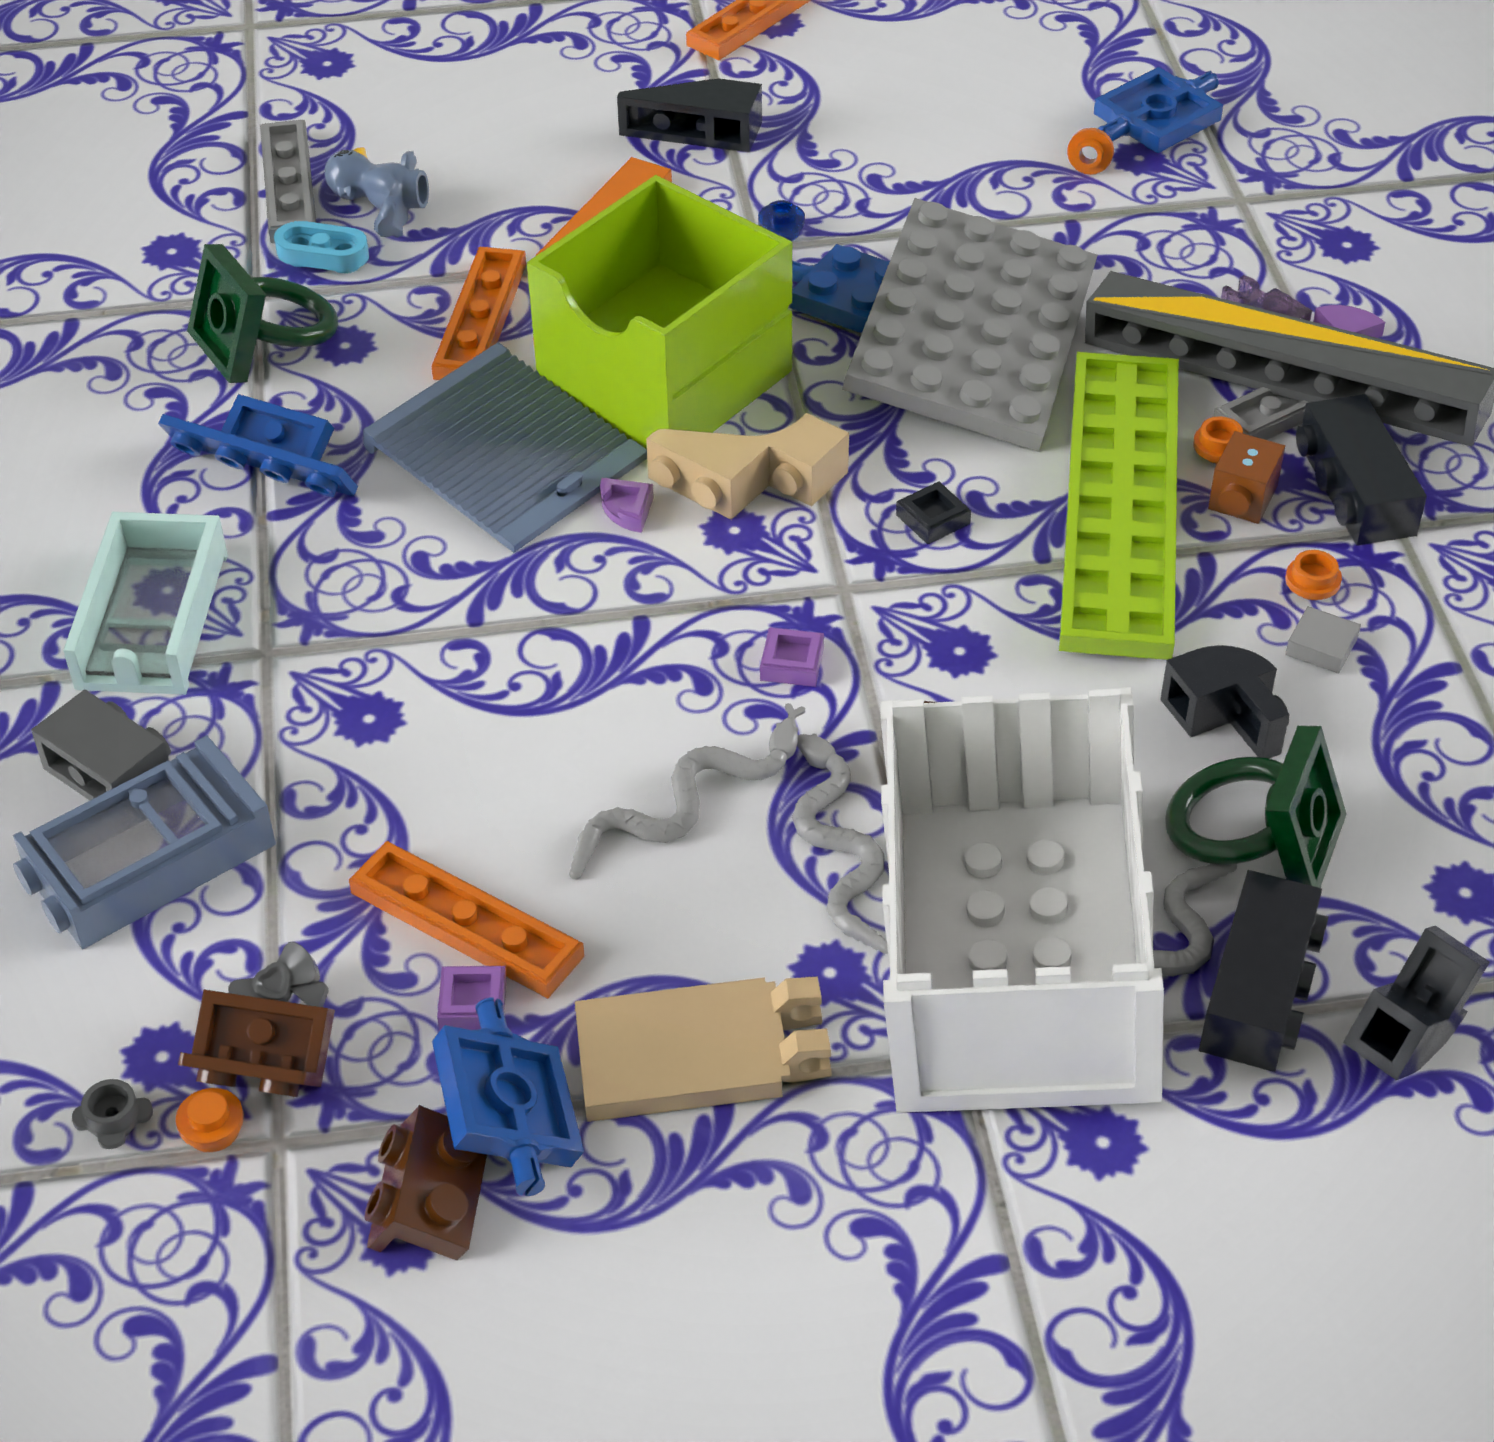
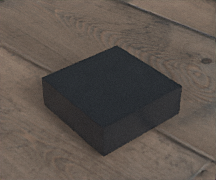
M940 481L896 501V516L927 545L970 525L971 510Z

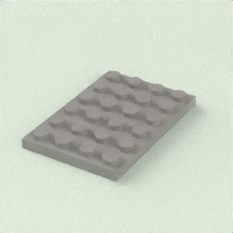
M914 198L847 370L842 390L1039 452L1098 255L1084 251L1075 245H1065L1039 237L1030 231L1017 230L991 222L982 216H972L949 209L937 202H927Z

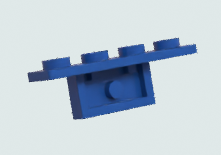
M238 394L221 431L162 414L158 422L159 426L172 438L170 444L189 455L199 456L201 451L214 454L217 460L235 469L243 470L246 464L260 468L261 473L273 480L289 483L290 478L305 482V485L311 490L328 497H334L336 492L354 496L357 491L358 485L343 468L321 461L335 429L326 419Z

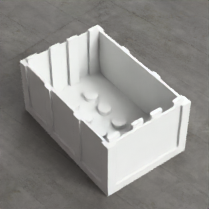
M1132 687L1088 690V694L1050 696V692L1018 694V698L993 699V695L961 697V701L924 703V699L880 701L881 728L887 785H881V804L889 869V884H882V899L890 980H883V991L896 1112L1162 1103L1164 987L1162 968H1154L1153 883L1151 871L1144 872L1142 853L1143 788L1141 771L1134 772V703Z

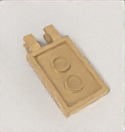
M818 976L786 978L777 987L775 981L766 982L765 977L575 1001L587 1122L783 1097L782 1081L796 1083L832 1076L829 1058L831 1057V1048L827 1028L794 1030L786 1038H784L783 1030L822 1024L820 1008L822 1000Z

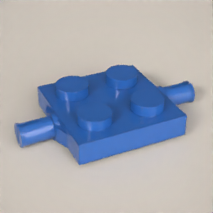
M1157 67L1095 98L1094 115L1107 122V124L1100 126L1098 129L1104 131L1112 141L1122 136H1130L1148 149L1160 153L1221 121L1223 104L1206 94L1218 87V77L1212 71H1207L1195 79L1187 80Z
M836 244L815 265L808 266L792 260V281L798 284L792 289V303L789 305V308L862 333L890 261L862 253L856 248Z
M489 997L479 1001L475 1007L481 1029L469 1030L444 1025L432 1040L454 1149L507 1158L512 1165L516 1192L521 1196L524 1192H526L525 1196H533L545 1188V1181L542 1177L539 1163L571 1168L584 1153V1148L558 1046L532 1042L512 1033L507 1028L503 1002L498 998L494 1002V997Z

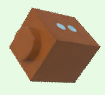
M1234 431L1214 469L1208 509L1259 524L1278 486L1286 445Z

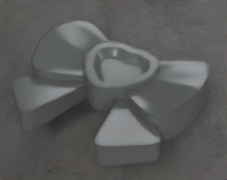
M288 942L284 946L277 962L271 963L265 969L259 971L254 978L237 979L230 982L228 992L285 1002L294 993L306 1005L323 1007L329 988L324 982H319V969L312 956L298 943Z

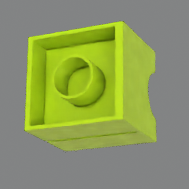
M654 175L527 262L536 370L540 376H545L547 381H552L555 387L559 386L562 392L566 391L569 397L573 396L576 402H581L583 407H588L591 413L595 412L598 418L602 417L604 422L610 423L613 429L617 428L620 434L624 433L627 439H633L645 449H647L646 438L660 429L713 433L792 371V311L788 309V306L792 303L793 242L668 180Z

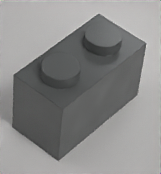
M85 689L31 729L43 769L89 801L167 760L169 761L168 756L171 754L167 741L157 730L151 727L143 728L129 719L122 708L112 701L105 703Z

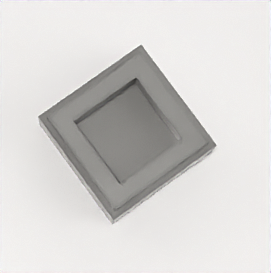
M1307 606L1288 640L1285 655L1340 673L1358 639L1361 624Z

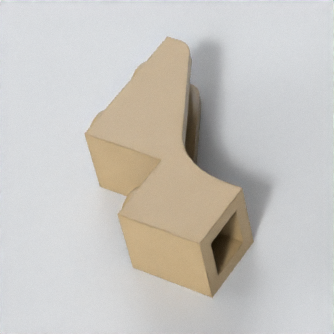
M805 413L792 425L766 435L746 436L660 429L646 438L649 479L731 520L768 486L807 505L813 506L848 473L849 432L808 413Z

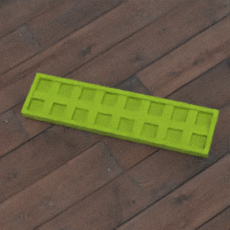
M1077 352L1059 651L1162 660L1173 658L1175 646L1179 359Z

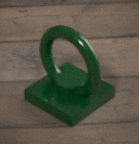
M204 244L187 332L229 383L248 382L257 339L280 346L308 347L324 343L335 334L338 328V316L333 306L324 297L303 285L288 280L272 277H251L223 244ZM266 297H274L298 304L312 312L319 322L307 327H289L262 320Z
M1297 726L1283 763L1263 757H1239L1212 764L1188 778L1174 793L1166 810V830L1175 847L1186 856L1195 860L1217 865L1245 863L1264 857L1277 850L1287 880L1321 888L1347 815L1322 726ZM1253 780L1272 784L1265 803L1266 827L1259 832L1234 840H1213L1200 836L1191 828L1189 819L1192 809L1211 791L1239 781Z

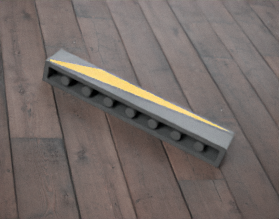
M1110 271L1086 301V344L1132 356L1179 359V369L1254 389L1264 387L1270 389V393L1299 401L1316 402L1366 394L1383 423L1472 447L1493 410V367Z

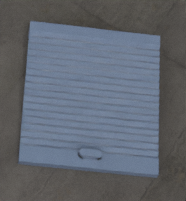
M499 342L363 429V443L369 453L373 454L377 450L382 451L513 553L601 492V478L619 479L647 459V449L633 439H627L624 433L620 434L617 428L613 429L610 423H605L602 417L598 418L595 412L591 413L588 407H583L581 402H576L573 396L569 397L566 391L562 392L559 386L555 387L552 381H547L545 376H540L537 370L533 371L530 365L526 366L523 360L519 361L516 355L512 356L509 349Z

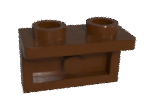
M204 989L192 1053L180 1052L178 1065L198 1068L196 1082L235 1087L237 1075L261 1078L260 1092L298 1097L300 1084L315 1087L322 1086L335 1010Z
M419 1105L400 1126L393 1124L387 1131L378 1154V1162L385 1165L382 1181L374 1188L365 1211V1220L372 1223L367 1248L381 1252L394 1238H398L456 1261L469 1250L487 1154L454 1149L449 1121L446 1115Z

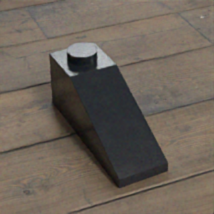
M717 78L621 91L617 95L619 135L750 153L762 124V84Z

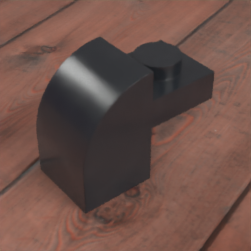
M1226 645L1202 647L1166 660L1160 700L1190 738L1230 723L1257 757L1270 759L1282 753L1290 714L1283 700L1279 696L1272 694L1277 668L1271 662L1250 650Z
M1436 925L1425 928L1395 982L1373 989L1343 1043L1395 1080L1417 1072L1446 1044L1466 1016L1468 1011L1463 1009L1490 961Z

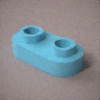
M294 221L281 226L274 234L278 258L284 263L295 267H312L332 270L338 273H352L363 266L369 259L367 237L362 231L355 228L308 221Z

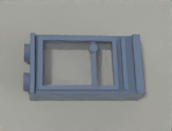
M208 735L194 742L196 748L187 753L183 752L177 755L175 759L167 760L30 831V834L24 836L20 831L13 835L21 860L13 863V867L22 886L30 896L40 892L44 898L41 901L42 908L53 928L59 934L68 930L82 950L276 845L267 804Z

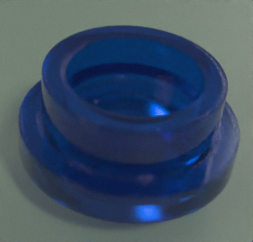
M777 200L760 210L758 225L793 241L799 237L800 230L805 225V213L800 207L789 201Z

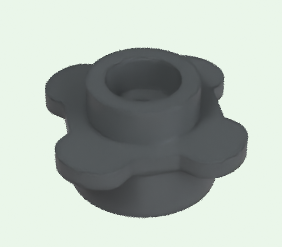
M107 1079L94 1084L85 1092L81 1106H78L72 1113V1122L77 1130H88L98 1137L99 1145L102 1148L115 1149L125 1143L126 1136L137 1124L146 1123L151 1119L153 1107L149 1099L136 1098L132 1087L128 1083L118 1079ZM118 1113V1114L115 1115V1116L107 1117V1116H109L110 1114Z

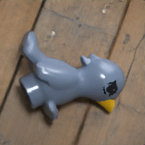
M360 147L354 150L338 151L326 162L325 179L334 194L346 200H355L367 196L371 204L380 211L374 223V230L381 237L395 236L398 238L403 236V226L408 221L409 209L425 208L429 199L428 178L423 170L415 169L417 159L414 156V151L404 153L401 163L390 162L376 165L368 160L365 148Z

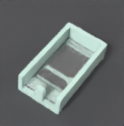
M111 513L63 650L75 690L187 694L189 687L188 676L222 563L228 557L218 515Z

